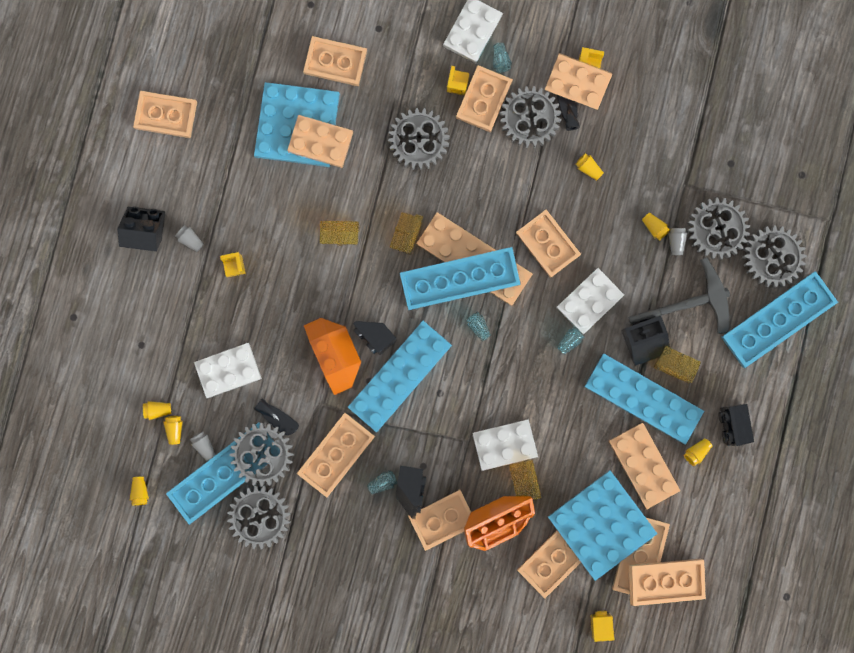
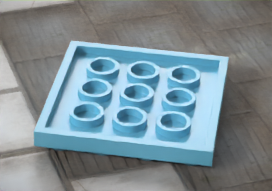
M265 82L254 157L330 167V164L288 153L287 150L298 115L336 125L340 93Z
M610 470L548 516L549 520L595 581L657 535V532Z

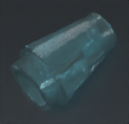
M496 43L493 46V68L498 73L507 72L511 69L512 63L505 44Z
M479 312L466 319L467 326L481 341L491 336L485 319Z
M573 327L567 331L557 348L566 355L567 352L581 344L585 337Z
M391 470L384 471L367 484V487L373 495L394 488V485L397 484V479Z

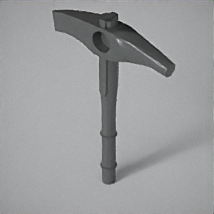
M705 257L700 262L706 277V294L641 314L639 313L628 317L629 322L634 324L709 303L716 316L717 334L729 332L727 297H730V292L727 288H724L709 259Z

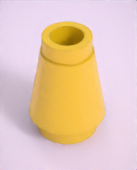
M586 153L575 163L578 170L596 181L604 173L592 156H588Z
M648 213L642 219L654 239L657 238L660 241L670 231L668 224L651 213Z
M152 401L143 403L144 419L149 418V420L171 414V403Z
M181 416L165 417V422L163 423L168 444H180L183 423Z
M704 438L688 448L684 458L692 466L699 465L713 446L709 440Z
M133 477L129 501H131L133 506L146 505L149 496L144 477Z

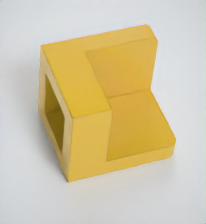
M582 47L579 61L600 68L604 51Z
M451 66L447 92L465 96L469 73L456 71L455 66Z
M239 252L220 256L226 277L246 274L243 258Z

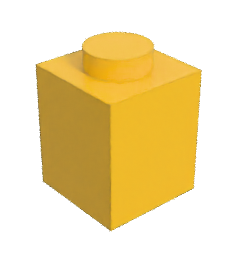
M596 611L594 615H590L592 639L594 642L614 640L612 615L610 613L607 614V611Z

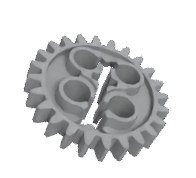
M526 86L524 92L518 88V95L512 92V99L506 98L505 101L508 105L502 104V109L505 111L500 112V116L505 118H502L500 123L506 124L502 127V131L508 130L506 137L512 135V143L518 140V146H521L524 142L526 148H528L529 143H532L533 147L536 148L537 142L543 146L544 139L550 142V136L555 137L556 133L554 130H559L560 127L555 123L561 122V118L557 117L561 115V111L556 110L559 104H553L555 97L548 98L550 92L544 95L542 94L543 88L536 92L535 86H533L532 91H529ZM534 96L530 108L531 116L534 117L532 121L533 128L536 127V123L539 121L544 122L546 128H537L536 135L538 136L532 135V137L530 136L527 139L531 126L530 118L527 117L529 113L528 106L525 107L523 113L516 112L515 107H524V99L528 100ZM540 103L543 109L536 110L533 105ZM524 124L527 126V130L520 131L517 126Z
M416 108L415 113H412L409 109L407 116L401 113L402 120L395 118L397 125L391 124V128L394 131H389V136L393 137L388 139V143L393 144L389 147L390 151L396 150L393 153V157L399 156L398 163L405 161V167L412 164V170L415 169L416 165L419 166L420 170H422L423 165H426L429 169V163L431 162L437 165L436 158L442 160L440 153H447L443 147H449V143L445 141L450 138L449 135H445L448 132V128H442L445 121L438 122L440 116L433 117V111L426 114L425 108L422 113H419L418 108ZM427 125L433 128V137L440 132L437 139L441 144L433 140L432 145L434 149L431 152L424 150V146L429 144V139H427L429 138V133H425L422 129ZM406 127L414 129L412 134H408L409 145L415 147V151L412 153L405 151V142L397 147L400 143L397 134L405 138L404 129ZM417 136L421 137L420 143H418L416 140Z
M718 197L714 199V203L711 199H708L707 205L702 202L700 208L696 207L694 209L696 214L689 216L693 221L687 222L688 225L692 226V228L687 230V232L692 233V236L688 239L695 240L692 247L698 245L697 252L703 250L704 257L711 254V259H714L716 255L719 260L723 259V255L726 258H730V252L736 255V249H743L741 243L745 244L748 242L744 237L750 235V233L745 231L750 228V225H745L749 218L742 217L745 211H738L740 205L735 208L733 207V200L726 204V198L722 199L721 203ZM716 206L718 207L715 212L716 216L721 213L727 214L728 221H723L721 217H718L716 220L710 221V227H705L702 223L704 218L709 219L712 216L710 212L708 213L705 210L713 211L716 209ZM715 227H721L722 230H721V231H719V230L716 231V230H715ZM728 230L732 231L734 233V239H728L725 241V244H729L731 247L724 246L721 249V251H719L722 242H718L716 245L710 244V236H713L716 240H719L727 236Z
M774 225L771 227V231L767 226L764 228V232L760 229L757 231V235H751L750 237L753 241L748 240L746 243L750 247L743 249L748 254L742 257L748 260L744 264V266L750 267L747 273H754L751 279L753 280L758 277V284L765 281V287L770 286L772 283L773 288H776L778 283L783 287L785 286V281L790 284L792 283V278H799L796 273L803 272L800 266H804L806 263L801 261V259L807 257V255L801 254V251L806 248L799 247L802 240H795L797 234L791 236V230L789 229L784 232L783 226L777 231V227ZM768 235V244L773 243L775 239L781 242V248H777L774 245L765 250L764 258L758 255V249L766 247V244H761L760 242L765 241ZM776 254L777 258L773 260L771 256ZM788 256L791 259V264L784 266L783 269L791 271V273H783L780 279L781 270L775 271L774 274L768 272L769 265L776 268L784 264V257Z
M260 423L259 428H257L256 424H252V430L245 427L246 434L239 432L241 439L234 438L237 446H231L235 450V453L230 454V456L235 457L231 464H237L234 472L240 470L239 478L246 476V483L252 479L253 486L256 485L257 481H259L261 487L264 486L265 481L268 485H272V479L275 482H279L278 475L285 477L283 470L290 471V468L286 465L293 463L292 460L288 459L289 456L294 455V453L288 450L293 447V445H287L290 438L284 439L285 432L283 431L279 434V427L271 430L272 424H268L267 428H265L264 423ZM268 432L271 438H279L272 442V445L280 448V454L273 456L270 451L271 447H267L264 452L266 458H261L258 465L260 466L266 462L270 465L269 473H263L261 469H257L256 477L253 471H245L252 467V464L246 463L244 456L246 453H251L253 455V463H256L260 457L258 451H263L266 444L264 443L257 447L254 444V438L261 436L263 440H267Z
M255 486L253 492L249 487L247 488V494L243 491L240 492L242 498L234 497L237 504H230L234 510L227 513L232 515V518L227 520V522L233 523L229 530L235 529L236 532L233 534V537L239 535L238 542L240 543L245 540V547L252 543L253 549L257 547V544H259L260 549H263L264 543L271 547V541L276 544L279 542L277 536L280 538L284 537L281 531H288V528L284 525L291 523L290 520L286 519L291 513L285 512L289 505L282 504L285 498L279 500L280 492L275 495L273 494L274 488L266 492V486H263L261 491H259L258 486ZM263 499L269 502V509L274 508L278 503L277 511L282 516L277 514L273 516L277 523L275 528H270L267 525V520L271 517L269 515L262 518L261 522L256 520L249 523L250 525L257 526V535H252L249 532V526H245L242 532L240 531L242 524L236 519L244 520L246 518L242 513V509L245 506L251 509V515L247 518L249 520L256 517L257 512L259 515L269 512V509L263 510L260 506V502Z

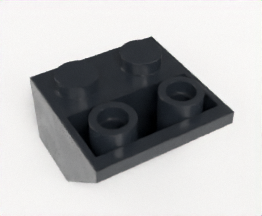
M128 206L117 228L119 247L157 252L162 241L165 211Z
M662 316L621 330L634 366L671 353L668 332Z
M355 321L353 323L356 327L353 329L361 340L365 338L368 341L366 346L373 354L378 353L381 355L397 341L396 337L384 323Z
M748 404L721 407V412L718 413L720 423H723L724 431H722L724 443L726 442L727 446L753 443L754 437Z
M400 465L396 498L412 519H416V513H421L426 476H423L424 469Z

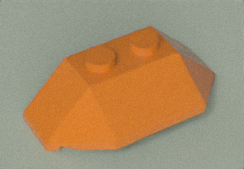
M323 318L304 325L309 342L333 394L336 395L352 388L361 360L347 328Z
M503 496L472 511L464 527L467 545L487 551L517 536L527 525L529 519L535 515L532 497Z

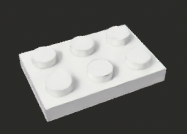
M467 0L443 47L476 64L503 13L479 0Z
M597 268L556 308L583 335L624 294Z
M249 343L194 362L207 399L262 379Z
M529 419L472 433L482 471L538 457Z

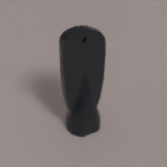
M557 95L560 111L566 121V130L571 131L580 128L577 120L576 101Z
M263 398L254 408L274 428L279 427L278 431L280 433L284 431V435H291L299 428L298 422L280 409L269 405Z

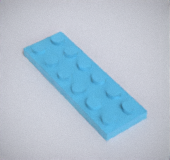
M513 247L400 273L408 310L521 285Z
M815 271L721 338L741 366L746 368L837 304L838 301Z
M422 321L348 408L375 432H378L452 345L426 322Z
M602 354L584 386L685 445L704 413L702 409L606 354Z
M260 422L256 424L257 428L260 427ZM268 433L267 440H263L261 436L254 438V444L257 447L264 443L266 446L263 451H258L260 457L256 463H253V455L251 453L245 454V462L252 464V467L245 471H253L256 474L257 469H263L268 465V463L264 462L259 466L258 463L261 458H266L264 452L269 446L273 456L280 454L279 447L272 445L274 441ZM235 441L166 493L189 525L245 482L246 476L239 478L240 470L234 472L237 464H231L235 460V457L230 456L231 453H235V450L231 448V446H237Z

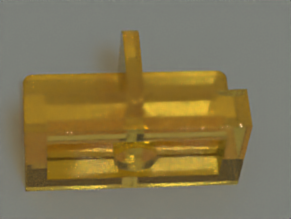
M402 212L395 227L390 248L411 255L423 222V216L417 214L413 216Z
M320 221V244H338V246L357 245L360 231L359 222Z
M665 347L660 359L655 362L653 368L689 384L693 382L701 362L670 347Z
M533 460L510 464L509 468L515 495L530 496L533 500L540 499L541 494Z

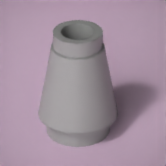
M186 225L175 235L178 242L196 252L204 245L191 227L188 228Z
M670 228L668 236L672 255H683L687 233H685L686 228Z
M203 431L190 439L192 442L191 446L205 461L216 455L208 435H205Z

